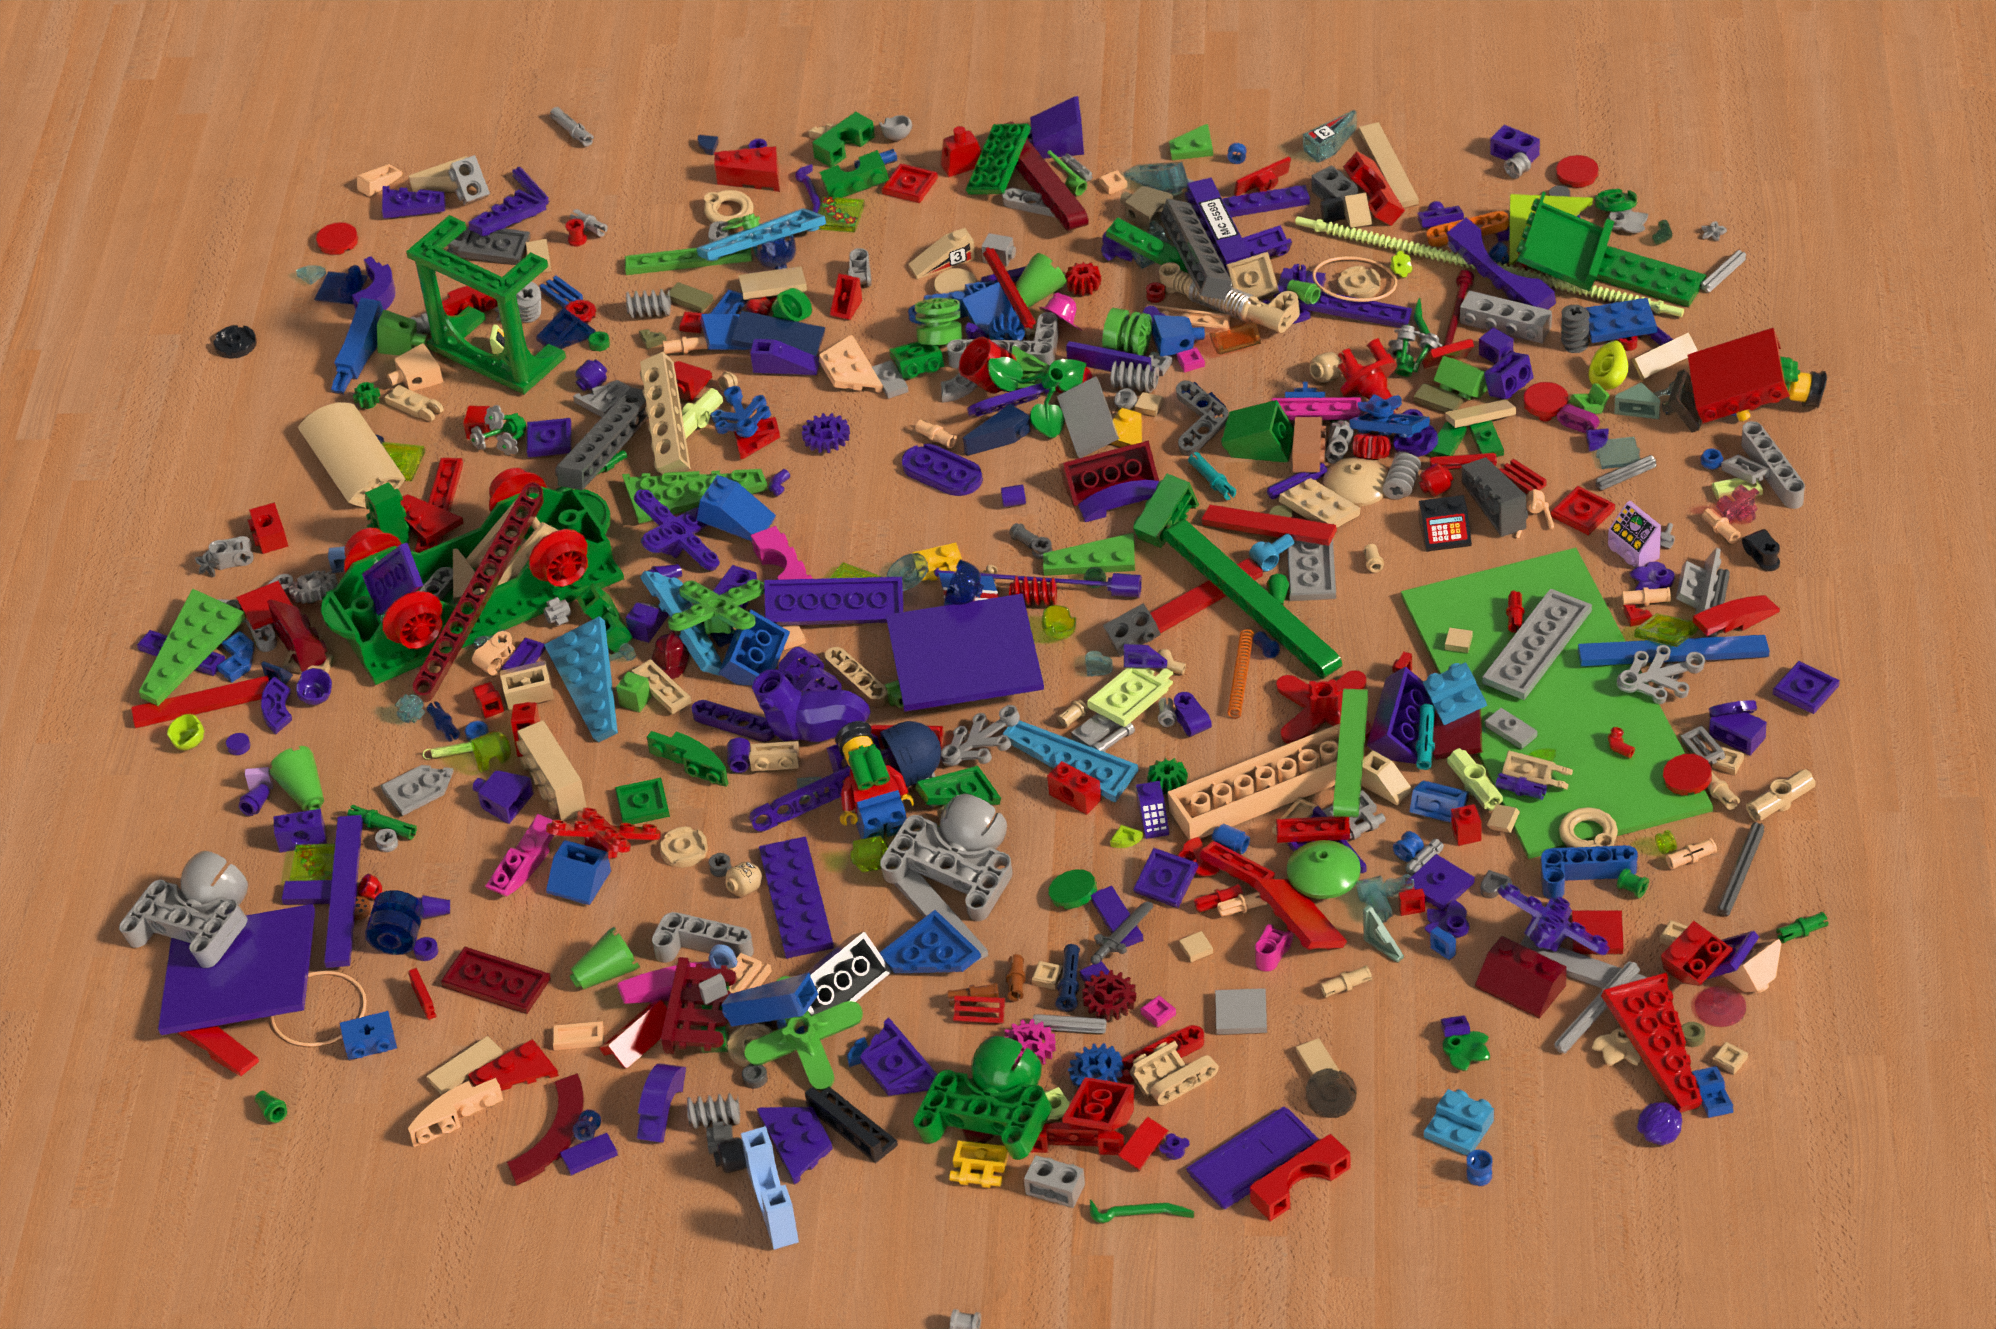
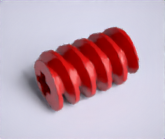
M1015 576L1013 582L1010 583L1009 596L1023 594L1028 606L1032 604L1034 599L1037 606L1041 605L1042 600H1044L1045 606H1049L1051 600H1053L1056 607L1057 584L1054 577L1051 578L1049 584H1047L1045 577H1042L1040 583L1037 582L1036 577H1033L1032 582L1029 583L1027 576H1024L1022 583L1019 582L1018 576Z

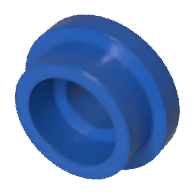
M1710 448L1701 455L1700 462L1705 468L1716 469L1721 467L1723 456L1719 450Z

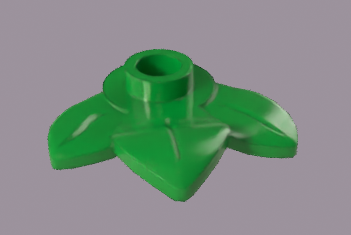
M1470 1031V1034L1446 1037L1443 1041V1051L1450 1057V1063L1453 1067L1461 1071H1467L1470 1061L1490 1060L1489 1050L1484 1045L1489 1040V1037L1477 1031Z

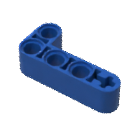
M1628 845L1546 849L1541 854L1543 895L1548 899L1557 898L1558 896L1563 897L1565 881L1618 879L1621 872L1626 868L1630 869L1631 873L1636 874L1638 852L1634 847Z

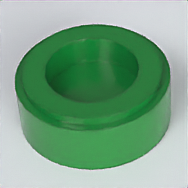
M601 331L592 333L588 337L589 348L593 351L606 350L610 346L609 335Z

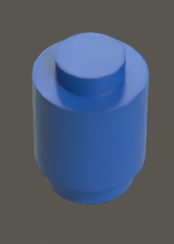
M1222 824L1220 827L1217 826L1212 834V840L1236 853L1244 854L1249 846L1250 837L1244 831L1226 824Z

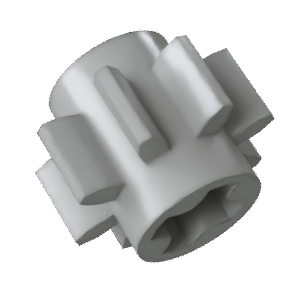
M556 597L546 602L548 607L543 608L549 624L555 622L556 626L568 622L567 617L571 615V610L565 599L560 601Z

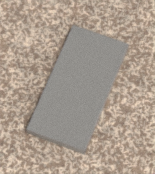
M1096 376L1057 396L1079 458L1119 439L1100 382Z
M1333 539L1329 546L1294 540V545L1288 548L1290 601L1336 599Z

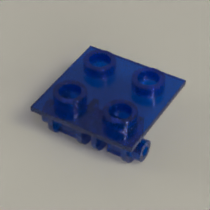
M358 265L351 266L348 270L349 273L328 271L314 300L354 305L352 295L362 290L368 275H362Z

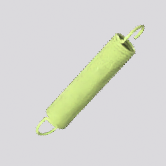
M471 741L446 747L426 749L423 751V757L424 752L427 750H431L433 759L475 751L474 742H480L481 744L482 742Z

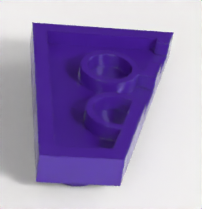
M383 186L382 188L383 218L445 212L444 192L421 189L417 192H410L407 188L401 187L399 190H391L390 186Z

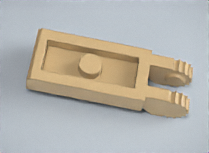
M397 385L385 396V401L388 405L429 422L435 418L433 412L439 414L444 410L440 402L434 399L431 400L400 385Z
M1508 750L1502 773L1517 778L1525 777L1528 781L1544 784L1548 787L1551 785L1567 790L1569 784L1564 781L1551 779L1553 771L1563 775H1572L1573 770L1556 765L1548 760Z

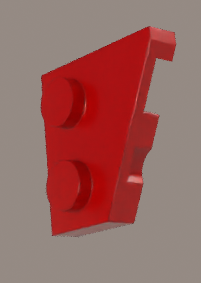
M776 417L761 419L757 423V431L751 437H741L737 435L736 431H733L740 459L750 456L780 438Z

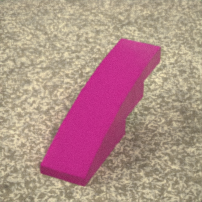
M709 961L690 963V967H696V964H703V968H712ZM677 965L647 972L618 982L617 987L624 1004L655 1002L658 1000L663 1002L669 1001Z

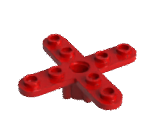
M1353 670L1345 673L1337 681L1334 679L1328 682H1315L1312 680L1309 684L1293 675L1281 676L1276 683L1277 691L1304 708L1282 727L1281 739L1285 743L1290 744L1307 737L1324 722L1332 726L1340 724L1343 689H1363L1367 682L1365 674L1361 671ZM1367 720L1365 739L1370 736L1372 730L1371 723Z
M583 808V811L577 812L578 821H575L574 824H569L562 820H552V823L546 824L547 833L557 836L584 837L585 846L608 852L609 859L617 858L618 852L626 853L630 851L631 844L627 839L658 840L661 836V831L652 824H643V827H634L630 823L612 826L593 808Z

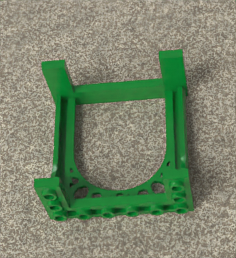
M448 215L406 251L407 258L416 263L432 338L426 342L427 348L525 395L566 358L565 351L551 344L545 346L535 356L529 352L525 342L516 297L517 293L549 267L548 261L530 252L503 277L443 250L467 229L464 221ZM435 271L497 299L505 339V346L501 353L490 354L471 345L464 339L486 320L485 314L468 306L456 316L446 315Z

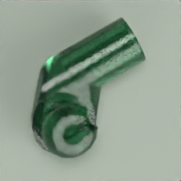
M1661 220L1658 223L1659 230H1657L1656 234L1652 235V239L1657 245L1669 241L1673 236L1667 220Z

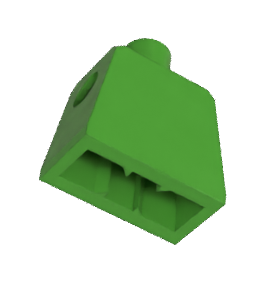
M383 310L377 323V353L400 356L424 343L426 346L428 336L417 333V322L415 320Z

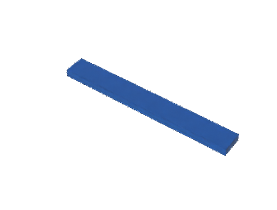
M1765 635L1578 644L1577 649L1581 666L1633 664L1634 655L1638 651L1646 652L1649 656L1648 663H1652L1655 658L1656 649L1660 645H1666L1671 650L1669 659L1664 662L1686 661L1687 655L1691 652L1701 653L1705 660L1769 657L1770 652Z

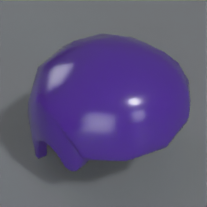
M312 668L301 673L300 679L296 684L297 696L301 701L309 705H319L325 702L331 694L332 680L327 672L322 669Z

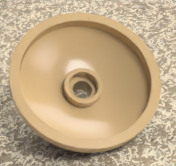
M1356 456L1347 457L1332 464L1324 474L1323 485L1351 501L1358 507L1371 505L1386 496L1383 492V485L1389 470L1377 460Z

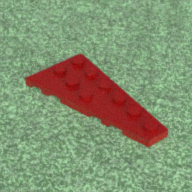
M1667 972L1604 989L1601 994L1602 999L1671 1104L1680 1113L1699 1108L1702 1098L1696 1077L1692 1075L1690 1068L1691 1059L1685 1050L1686 1041L1678 1012L1674 1010L1672 991L1669 990L1667 985Z

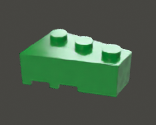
M1168 473L1163 480L1159 481L1154 495L1147 500L1144 511L1134 522L1133 529L1138 539L1162 548L1167 542L1163 531L1181 519L1186 520L1188 518L1186 513L1191 508L1196 509L1199 506L1190 482Z
M389 482L365 493V506L370 511V513L366 514V519L370 520L367 528H377L383 531V533H390L397 537L401 544L410 543L408 536L410 528L404 519L407 517V514L401 505L403 497L399 489H394Z

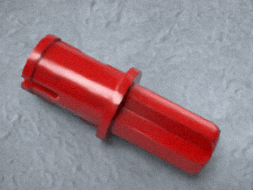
M1513 590L1508 595L1506 614L1508 616V630L1512 633H1517V625L1518 630L1523 625L1522 616L1525 610L1522 607V593Z
M1239 884L1220 891L1216 889L1212 894L1196 898L1194 905L1198 912H1203L1217 907V904L1220 902L1238 898L1239 894L1243 895V891Z

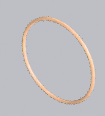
M1345 256L1331 258L1318 264L1312 273L1313 281L1320 290L1330 296L1347 301L1368 302L1379 300L1389 296L1397 287V278L1388 267L1379 262L1361 257ZM1337 260H1359L1385 269L1393 277L1394 286L1389 292L1378 297L1364 299L1349 298L1324 289L1317 282L1315 275L1317 270L1326 263Z
M335 971L308 973V977L325 974L337 975L354 983L360 990L363 999V1007L359 1018L364 1016L367 1004L366 995L361 985L355 979ZM270 1016L271 1024L276 1033L287 1042L306 1047L323 1046L343 1038L341 1034L324 1042H298L282 1034L275 1024L274 1016Z

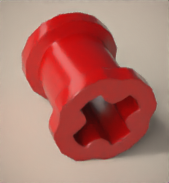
M581 219L567 221L565 227L569 232L568 243L574 247L585 244L587 237L583 232L584 222Z

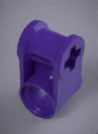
M1180 692L1175 695L1174 705L1176 707L1177 721L1188 737H1192L1212 727L1208 713L1191 693Z

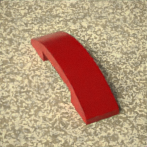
M1062 1122L1044 1124L1030 1153H1048L1049 1145L1098 1146L1099 1155H1119L1125 1146L1124 1135L1114 1130L1109 1131Z

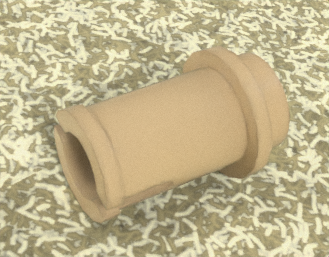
M1366 545L1364 547L1365 550H1363L1367 560L1366 567L1371 572L1377 573L1382 570L1384 560L1379 556L1376 545Z
M1082 700L1073 701L1072 706L1057 716L1058 721L1063 727L1068 728L1079 717L1086 716L1088 708Z

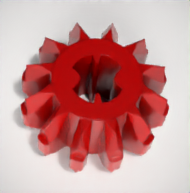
M1084 261L1082 264L1075 263L1074 266L1068 267L1065 276L1068 291L1074 292V295L1079 293L1082 296L1087 293L1092 295L1093 291H1098L1102 282L1098 266H1093L1092 262L1085 264Z
M1358 433L1354 436V442L1352 443L1353 455L1365 459L1386 458L1389 456V450L1391 449L1390 437L1379 435L1378 433Z

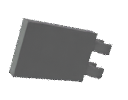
M468 226L464 232L447 245V252L454 255L458 253V257L517 265L525 253L526 242L530 241V232L505 228L494 231L488 236H480L469 230Z

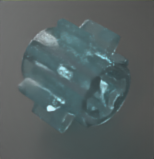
M405 694L395 704L399 708L397 711L398 718L406 723L411 721L415 723L425 713L421 709L424 706L423 701L413 694L409 696Z

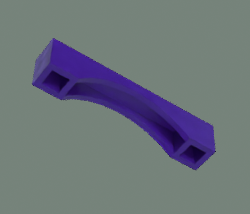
M1467 217L1447 232L1449 248L1453 252H1458L1462 255L1467 264H1472L1476 267L1481 276L1489 278L1498 290L1502 289L1511 301L1547 310L1556 304L1554 290L1542 280L1518 276L1497 265L1484 248L1481 229Z

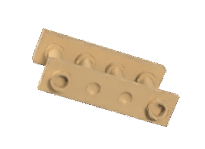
M514 503L466 558L471 567L478 569ZM520 512L517 514V517L525 518L528 514ZM535 517L531 524L535 531L528 540L525 537L519 545L520 549L511 559L497 586L515 579L529 560L533 548L542 538L558 530L544 522L540 523L537 517ZM509 531L506 533L507 537H514L517 535V532L515 531ZM498 550L495 555L504 556L506 551ZM488 569L485 572L488 576H491L496 571L493 569Z

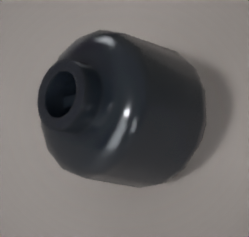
M740 1137L723 1140L717 1144L718 1151L713 1152L716 1167L721 1166L725 1173L747 1168L742 1139Z

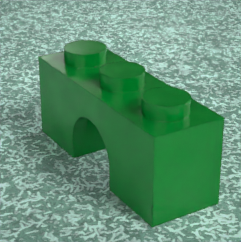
M855 111L812 142L814 158L830 168L834 167L846 158L845 144L851 143L862 147L875 138L873 121Z
M878 150L858 157L860 166L854 171L845 172L841 170L839 165L819 172L828 197H837L833 199L835 201L888 181L889 177Z
M592 583L576 598L585 614L592 619L600 616L605 620L609 649L617 653L632 639L629 630L608 593Z

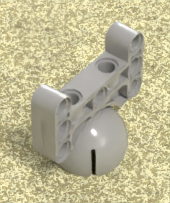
M969 794L956 795L947 803L941 814L940 827H937L936 823L920 815H911L905 820L880 861L883 878L888 883L894 884L900 882L907 871L911 869L967 894L965 901L969 918L973 921H982L988 917L1013 875L1009 855L996 850L1006 836L1007 822L1001 813H996L995 818L987 828L995 814V808L986 801ZM946 866H950V867H951V868H949V869H942V868H944V867H946ZM999 866H1005L1003 869H997ZM988 885H993L991 888H985ZM976 904L981 905L980 907H973Z
M201 851L195 854L185 865L181 876V890L178 885L164 880L152 882L121 921L119 930L133 948L143 946L154 933L191 943L189 949L200 966L210 968L220 960L247 923V917L239 906L248 890V882L245 876L236 866L230 864L215 885L211 886L227 861L215 853Z

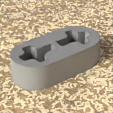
M718 221L710 225L709 243L730 236L729 229L722 230L723 227L729 225L727 222Z

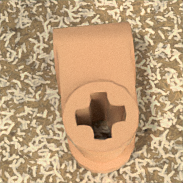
M506 631L494 634L490 640L474 652L472 662L488 674H496L516 650L512 645L511 634Z

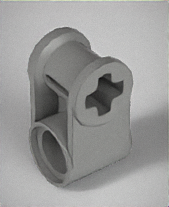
M863 248L854 249L849 255L848 274L849 276L860 278V285L867 284L871 286L868 251Z
M245 536L216 540L210 543L208 548L212 554V560L220 562L218 566L214 567L218 570L246 566L252 563L254 559L253 553L250 551L252 542Z

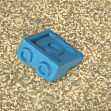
M1466 662L1463 664L1454 663L1449 667L1448 671L1441 674L1433 673L1423 682L1426 693L1443 725L1487 706L1486 700Z
M1448 1089L1436 1106V1114L1424 1130V1138L1467 1156L1476 1149L1494 1122V1108L1484 1099L1476 1101L1469 1098L1463 1090L1457 1089L1454 1092Z

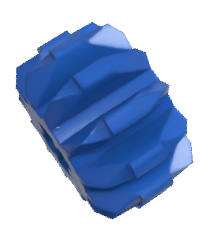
M1001 312L999 317L994 316L988 327L990 340L1021 341L1025 337L1024 326L1019 319V315L1013 317L1011 312L1009 315H1004Z

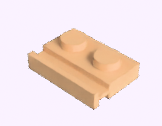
M740 953L736 958L738 961L735 968H728L734 970L737 976V982L730 986L731 994L761 986L772 972L771 965H764L761 961Z

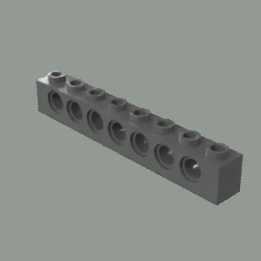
M1166 199L1160 218L1201 296L1225 300L1227 293L1231 291L1232 281L1191 204Z
M630 387L613 404L612 408L603 415L598 423L585 434L584 438L576 444L570 453L557 464L555 475L558 478V486L583 490L646 422L649 417L645 411L647 403L642 389Z

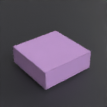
M269 767L245 769L249 791L259 784H265L269 789H273V780Z

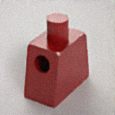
M962 126L955 127L953 129L954 135L943 139L941 166L948 177L974 170L981 154L978 141L973 133L969 130L966 131Z
M535 702L513 705L511 725L517 757H523L517 746V741H519L518 730L540 722L538 707Z

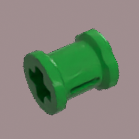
M1626 868L1619 875L1616 887L1620 890L1624 888L1634 893L1635 897L1641 898L1648 888L1649 878H1641Z

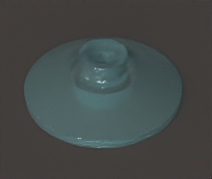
M907 554L892 564L888 570L887 577H902L903 591L911 589L925 577L928 571V562L921 554Z

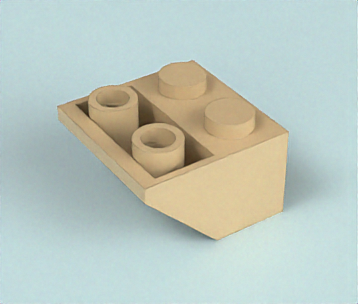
M545 660L500 671L509 710L513 709L514 704L525 702L540 703L554 699Z

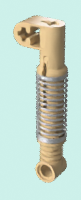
M1166 263L1159 268L1160 283L1165 286V292L1184 294L1193 302L1231 315L1233 318L1235 317L1243 322L1252 321L1283 333L1300 316L1298 296L1292 291L1281 292L1268 305L1259 301L1254 295L1232 287L1231 291L1227 293L1225 300L1201 296L1190 274L1181 271L1176 263Z

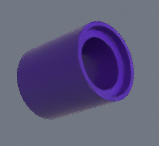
M1023 484L1001 487L1003 507L1026 504Z

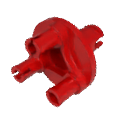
M1379 338L1367 344V347L1376 359V362L1367 366L1358 364L1350 348L1338 354L1342 361L1338 365V369H1340L1346 379V382L1340 389L1343 397L1349 398L1359 394L1368 400L1373 395H1377L1384 400L1392 397L1387 388V378L1395 371L1397 364L1391 354H1387Z

